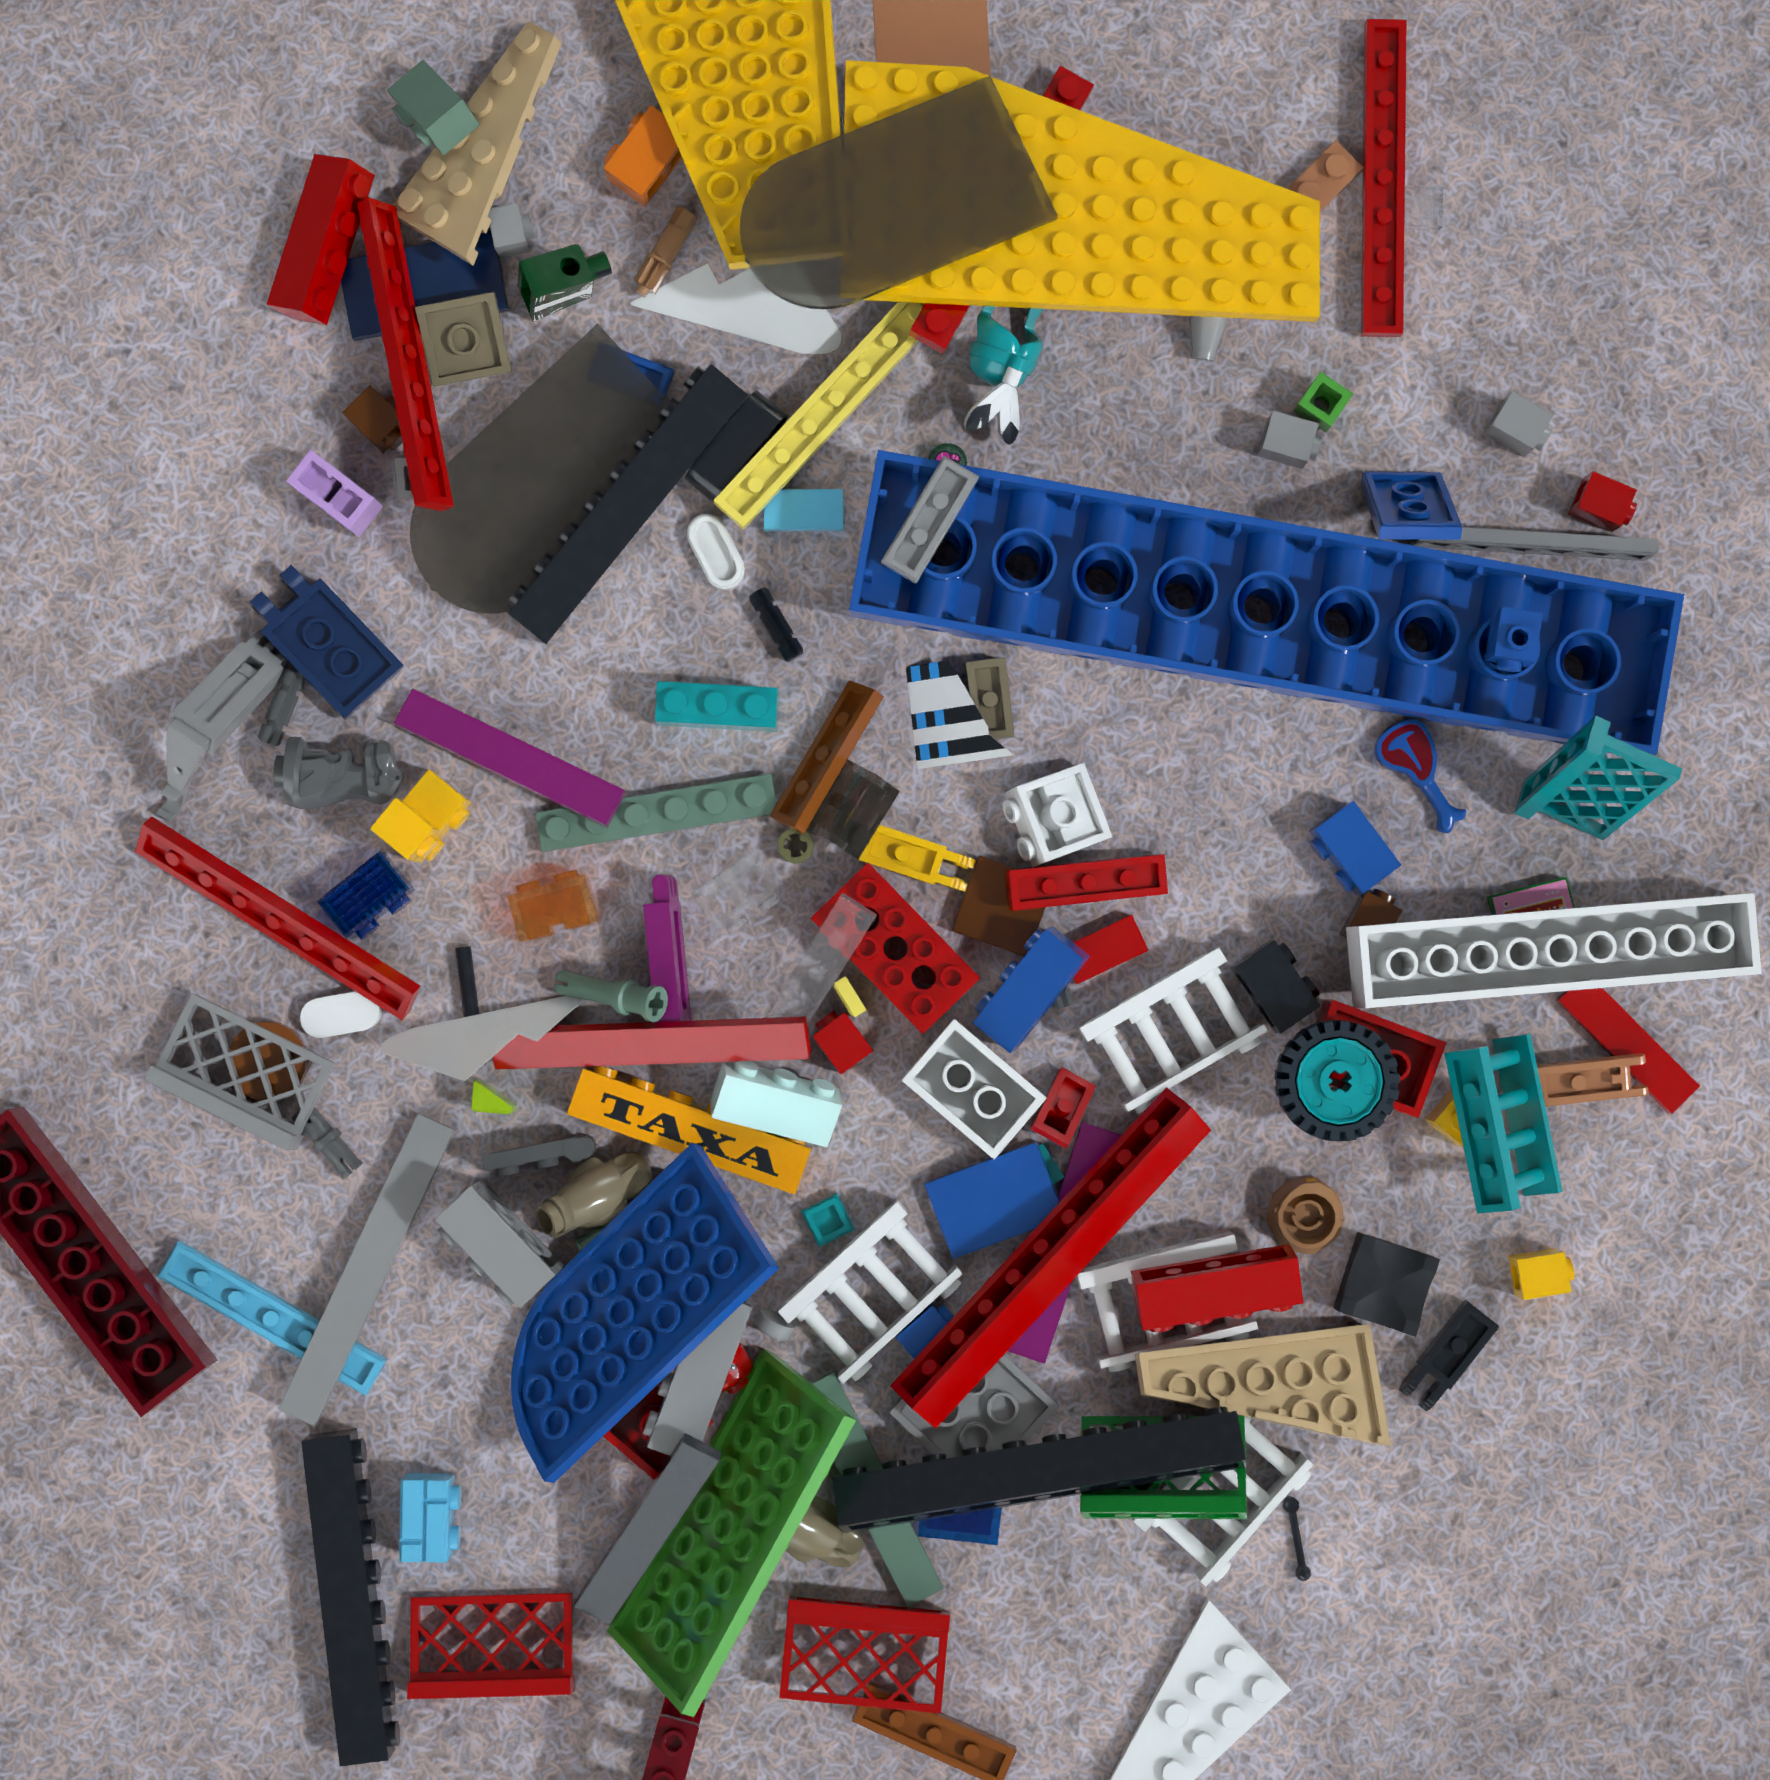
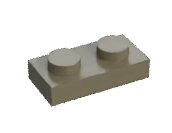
M1006 657L966 662L968 692L988 726L989 735L995 740L1014 738Z

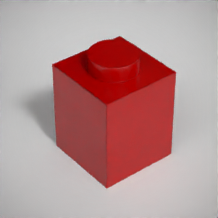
M1592 471L1582 479L1568 515L1612 533L1622 527V525L1627 526L1631 521L1637 508V503L1632 502L1637 489Z
M833 1010L815 1024L819 1031L813 1035V1038L840 1075L874 1051L846 1012L838 1016Z

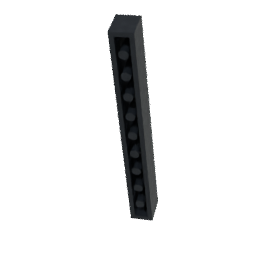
M1215 1407L1203 1411L1204 1416L1189 1419L1187 1414H1173L1164 1417L1163 1423L1147 1425L1145 1420L1124 1423L1122 1430L1107 1432L1106 1427H1094L1083 1430V1436L1068 1439L1066 1434H1052L1044 1436L1042 1443L1026 1445V1441L1016 1440L1003 1443L1001 1450L986 1452L985 1447H973L963 1450L962 1456L946 1458V1454H931L922 1457V1463L907 1465L905 1460H895L883 1463V1469L868 1472L866 1467L848 1468L842 1471L843 1476L832 1477L838 1527L845 1533L1247 1468L1237 1411L1228 1412L1227 1407Z

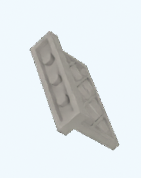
M191 993L156 1065L150 1066L144 1080L284 1150H297L304 1137L301 1133L336 1063L197 994ZM200 1006L210 1011L215 1027L195 1034L191 1019L197 1007ZM219 1016L231 1022L222 1025ZM239 1025L245 1028L250 1045L230 1051L224 1030ZM185 1031H187L188 1037L182 1039ZM217 1033L223 1055L204 1061L198 1039ZM255 1034L265 1038V1040L257 1042ZM187 1043L191 1044L197 1064L181 1068L170 1063L178 1046ZM275 1043L281 1046L285 1063L266 1069L259 1048ZM252 1050L259 1072L239 1078L233 1057ZM290 1051L302 1057L292 1059ZM226 1060L232 1081L217 1086L211 1083L206 1066ZM310 1060L322 1066L315 1082L301 1087L294 1065ZM288 1068L294 1089L275 1096L268 1074ZM199 1069L201 1077L191 1072ZM261 1077L268 1099L253 1104L246 1100L241 1084ZM234 1087L237 1095L225 1089ZM310 1090L307 1098L305 1099L303 1092ZM293 1095L297 1096L301 1110L295 1123L281 1117L276 1101ZM270 1104L272 1113L261 1107Z

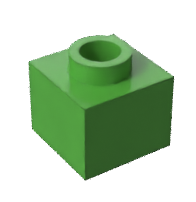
M1320 371L1293 411L1306 420L1319 423L1318 428L1326 433L1354 393ZM1318 399L1325 401L1327 410L1323 412L1314 406V401Z

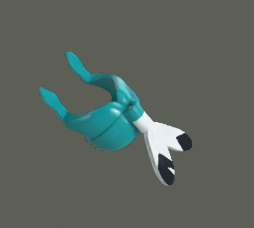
M983 306L977 316L976 342H971L969 365L977 377L995 387L969 410L964 426L967 430L982 428L997 414L999 435L1006 444L1010 445L1016 440L1020 426L1016 388L1022 385L1028 376H1031L1043 349L1042 339L1034 331L1036 319L1043 309H1028L1023 326L1025 344L1020 346L1016 337L991 317L995 307Z

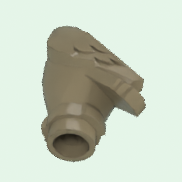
M633 1151L622 1153L606 1163L596 1157L587 1159L572 1172L562 1189L555 1195L544 1199L543 1203L536 1207V1219L545 1235L547 1234L551 1238L558 1239L576 1228L601 1227L609 1224L628 1205V1201L639 1195L651 1183L652 1170L643 1155Z
M815 1495L786 1551L802 1563L817 1558L829 1565L844 1568L851 1567L859 1559L863 1550V1540L858 1531L849 1533L842 1531L838 1527L836 1506Z

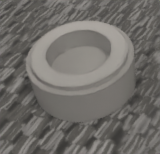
M760 1308L753 1321L754 1326L760 1332L779 1341L789 1340L796 1327L792 1321L788 1324L780 1314L766 1308Z

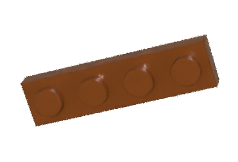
M851 680L848 681L769 817L779 824L802 834L805 833L884 696L873 688Z
M872 1681L866 1685L876 1698H887L894 1692ZM863 1692L862 1696L868 1697L867 1694ZM899 1694L895 1698L897 1700L909 1701L905 1696ZM857 1706L852 1717V1722L981 1780H1004L1017 1751L1015 1745L943 1713Z

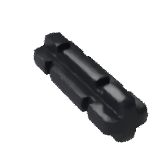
M764 587L753 592L749 596V600L755 611L761 613L759 618L774 643L779 644L778 650L784 660L790 662L801 656L803 648L797 637H792L794 633L778 605L774 606V599L769 590Z

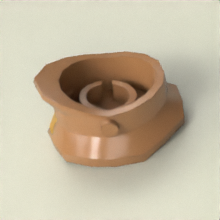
M1310 1176L1286 1181L1275 1192L1269 1204L1266 1220L1281 1245L1290 1244L1294 1252L1313 1255L1339 1237L1343 1227L1344 1216L1338 1193L1323 1181Z

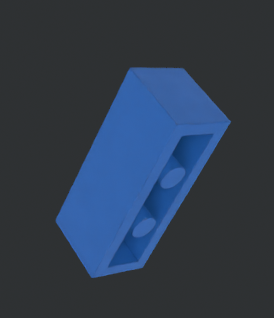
M1053 926L1046 928L1044 932L1037 929L1023 947L1028 951L1020 963L1013 960L999 977L1004 982L995 995L989 991L975 1008L979 1015L973 1024L1009 1053L1019 1048L1090 957V955Z

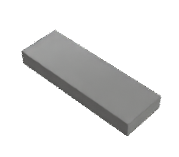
M943 456L881 560V564L917 584L979 480V476Z

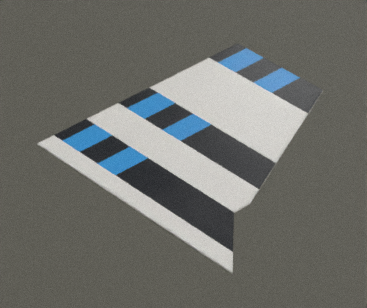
M950 660L906 667L917 769L1014 755L989 735L985 720Z

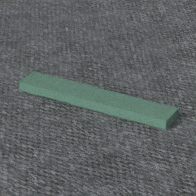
M835 1371L811 1382L856 1420L847 1440L834 1460L841 1476H843V1470L852 1467H866L867 1472L883 1469ZM911 1522L868 1529L907 1607L944 1589Z

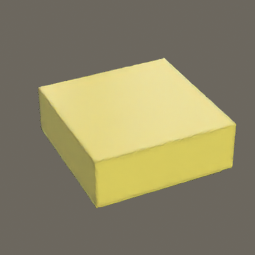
M846 976L834 983V989L852 1017H857L867 1010Z

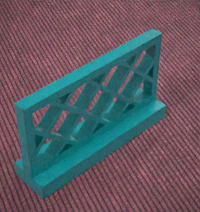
M1595 716L1524 780L1514 814L1529 820L1539 811L1604 840L1680 779L1683 768L1608 735L1611 722ZM1610 752L1621 758H1608L1606 753ZM1588 771H1603L1605 775L1589 774ZM1616 771H1631L1633 775H1617ZM1644 771L1654 772L1659 775H1645ZM1570 787H1584L1585 790H1571ZM1597 787H1612L1613 791H1601ZM1625 788H1640L1641 791H1626ZM1554 802H1566L1567 805H1559ZM1579 803H1593L1595 806H1580ZM1606 803H1621L1622 807L1607 806ZM1590 818L1603 819L1604 824L1596 822Z

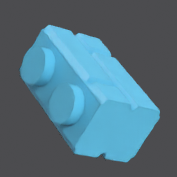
M406 1473L401 1478L399 1561L444 1563L448 1562L452 1557L453 1550H459L461 1529L460 1526H454V1510H459L461 1506V1485H454L453 1473Z

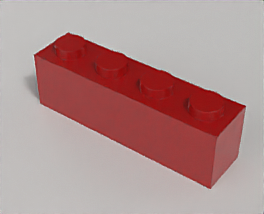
M314 154L266 305L291 319L322 325L328 324L360 223L357 203L368 197L374 174L351 159Z
M1290 1244L1130 1271L1136 1314L1143 1331L1165 1332L1172 1329L1174 1325L1189 1323L1200 1326L1211 1323L1215 1318L1229 1316L1234 1319H1242L1251 1316L1256 1311L1269 1309L1273 1312H1283L1290 1310L1293 1305L1304 1304L1298 1257Z

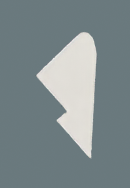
M707 263L660 287L656 294L648 293L646 297H640L630 302L632 306L740 335L801 354L830 353L836 350L841 343L839 329L798 263L752 267L718 284Z
M566 995L415 1027L391 1036L381 1044L380 1049L383 1054L466 1081L518 1034L538 1041L585 999Z

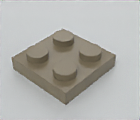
M495 291L415 307L433 387L512 372Z

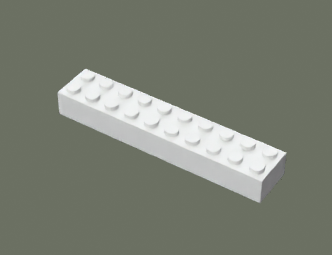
M1754 893L1346 927L1354 1008H1375L1762 974Z

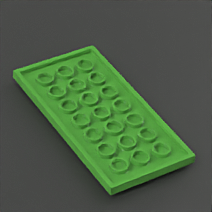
M764 1348L761 1349L751 1371L747 1375L748 1383L738 1391L709 1446L722 1452L718 1464L607 1630L679 1712L691 1717L695 1716L702 1701L706 1698L708 1690L726 1661L743 1626L747 1623L749 1615L766 1588L772 1573L783 1553L787 1550L789 1542L807 1513L812 1500L823 1480L828 1475L835 1458L856 1422L851 1415L784 1360Z

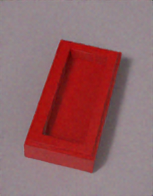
M1132 915L1073 942L1090 955L1073 980L1077 985L1149 951Z

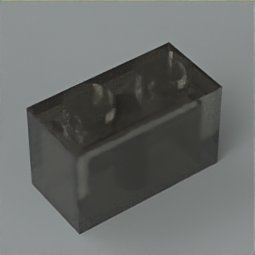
M847 759L807 829L833 846L859 859L900 791L877 774Z

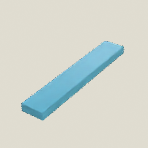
M181 1240L176 1242L157 1275L158 1278L302 1359L320 1321ZM356 1341L338 1380L366 1396L384 1367L387 1358Z

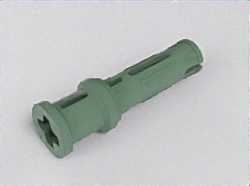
M566 969L561 970L555 980L568 983L567 986L554 984L557 994L610 1005L621 1015L627 1016L635 1013L642 1015L645 1020L650 1022L660 1020L668 1005L666 990L657 985L647 988L639 986L637 981L625 979L616 983L574 973Z

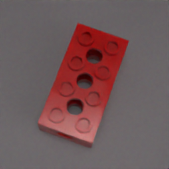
M869 862L810 918L922 1034L981 979ZM863 909H873L879 916V924L872 931H863L856 925V916ZM899 937L905 941L907 952L902 959L891 960L885 955L883 947L889 938ZM928 966L933 970L935 980L931 987L919 989L913 984L911 977L916 967Z

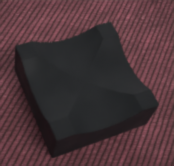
M1357 1232L1333 1308L1340 1313L1416 1337L1424 1303L1440 1259Z

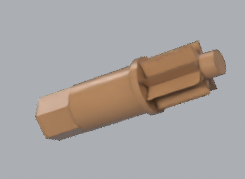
M682 207L676 208L652 251L647 254V258L634 278L636 285H638L636 293L642 297H646L648 292L651 294L657 293L666 275L671 271L673 261L698 219L687 209Z

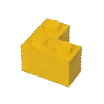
M428 769L404 800L395 798L371 826L370 830L407 860L422 863L426 858L430 862L444 847L445 843L441 839L448 830L452 828L456 831L469 817L470 812L467 808L472 802L436 772Z

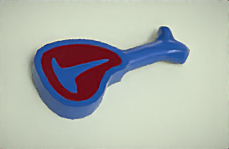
M1413 719L1400 721L1387 728L1374 744L1376 760L1388 770L1405 774L1413 784L1419 787L1436 812L1437 831L1446 834L1450 833L1454 822L1465 819L1467 811L1451 806L1434 780L1437 753L1430 732L1419 720Z

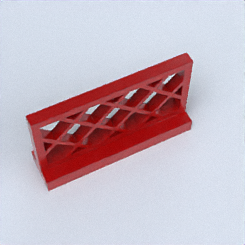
M573 1593L411 1597L410 1682L407 1683V1700L571 1695L575 1692V1675H573ZM540 1602L533 1611L525 1604ZM547 1602H563L564 1619L552 1631L536 1614ZM507 1603H517L528 1614L513 1632L496 1616ZM467 1604H476L488 1616L473 1633L456 1617ZM485 1604L499 1605L491 1611ZM436 1605L448 1617L432 1634L420 1623L421 1606ZM445 1605L459 1606L451 1612ZM531 1619L548 1635L533 1652L516 1636ZM491 1620L508 1636L493 1653L476 1638ZM451 1621L467 1637L453 1654L436 1639ZM563 1627L564 1642L556 1635ZM420 1632L427 1638L421 1646ZM551 1639L564 1651V1668H547L536 1656ZM511 1640L528 1656L517 1669H507L496 1658ZM470 1642L487 1657V1660L477 1670H467L456 1659ZM432 1643L447 1660L437 1671L420 1672V1654ZM531 1661L539 1667L524 1669ZM492 1662L499 1670L484 1669ZM450 1663H451L458 1671H444V1670H445V1669L450 1665Z
M789 1596L779 1698L941 1714L950 1625L949 1611ZM794 1624L811 1625L822 1639L807 1652L803 1653L793 1641ZM819 1626L832 1627L833 1629L828 1634H825ZM842 1628L852 1629L862 1641L845 1657L842 1656L830 1641V1638ZM859 1630L874 1632L868 1638H865ZM882 1632L892 1633L902 1645L885 1661L870 1644ZM900 1634L914 1636L908 1642H905ZM922 1636L939 1638L938 1654L924 1665L910 1646ZM826 1643L840 1662L821 1676L808 1660V1657ZM866 1647L880 1666L862 1680L848 1661ZM793 1648V1650L797 1653L799 1658L791 1664V1655ZM907 1651L921 1669L902 1684L888 1665L903 1652ZM804 1662L817 1678V1681L806 1691L788 1689L790 1672ZM935 1663H937L936 1678L929 1672V1669ZM843 1665L858 1683L846 1695L836 1694L826 1682ZM882 1670H885L898 1686V1689L887 1698H876L866 1684ZM924 1673L935 1686L933 1703L916 1701L906 1689ZM822 1685L828 1693L813 1691ZM862 1688L868 1697L855 1696V1694ZM903 1693L909 1701L897 1700L895 1698Z

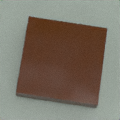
M979 856L952 931L1024 957L1028 951L1023 947L1038 929L1045 907L1017 911L1009 910L1006 870L1015 868Z

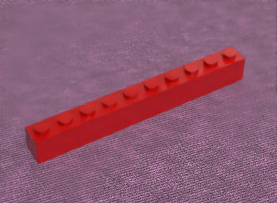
M1167 1087L1159 1094L890 1385L912 1410L935 1429L943 1422L1208 1135L1211 1129L1196 1111Z

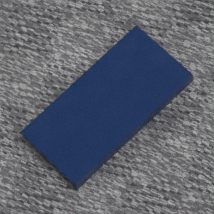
M487 231L486 234L481 233L475 246L478 256L474 266L435 242L404 248L415 307L495 291L499 312L509 311L500 260L494 247L491 231ZM367 255L349 258L341 285L352 339L359 341L379 337L382 335L374 301L375 295L367 264Z

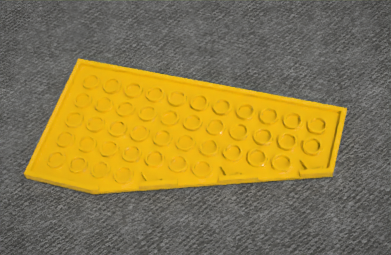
M615 0L730 270L850 256L831 0Z
M846 60L844 76L843 169L850 256H841L840 299L1316 322L1319 319L1320 201L967 67Z

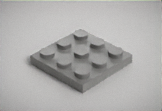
M1004 1354L936 1429L912 1410L902 1398L889 1410V1414L932 1454H946V1458L962 1456V1451L968 1448L985 1447L986 1452L1001 1450L1002 1444L1010 1441L1024 1440L1027 1443L1060 1406Z

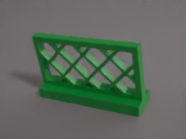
M1081 1416V1436H1083L1082 1431L1090 1427H1109L1112 1431H1116L1118 1429L1115 1426H1122L1124 1423L1145 1420L1147 1425L1163 1423V1418L1166 1416ZM1187 1416V1417H1188V1419H1189V1418H1195V1417H1201V1416ZM1238 1416L1245 1453V1417ZM1246 1468L1234 1470L1237 1473L1238 1490H1220L1209 1479L1214 1474L1210 1473L1198 1475L1200 1479L1189 1490H1179L1170 1480L1155 1482L1148 1490H1138L1135 1486L1128 1487L1130 1490L1112 1489L1080 1495V1513L1083 1519H1247ZM1165 1483L1171 1490L1157 1489ZM1206 1483L1212 1490L1198 1489Z

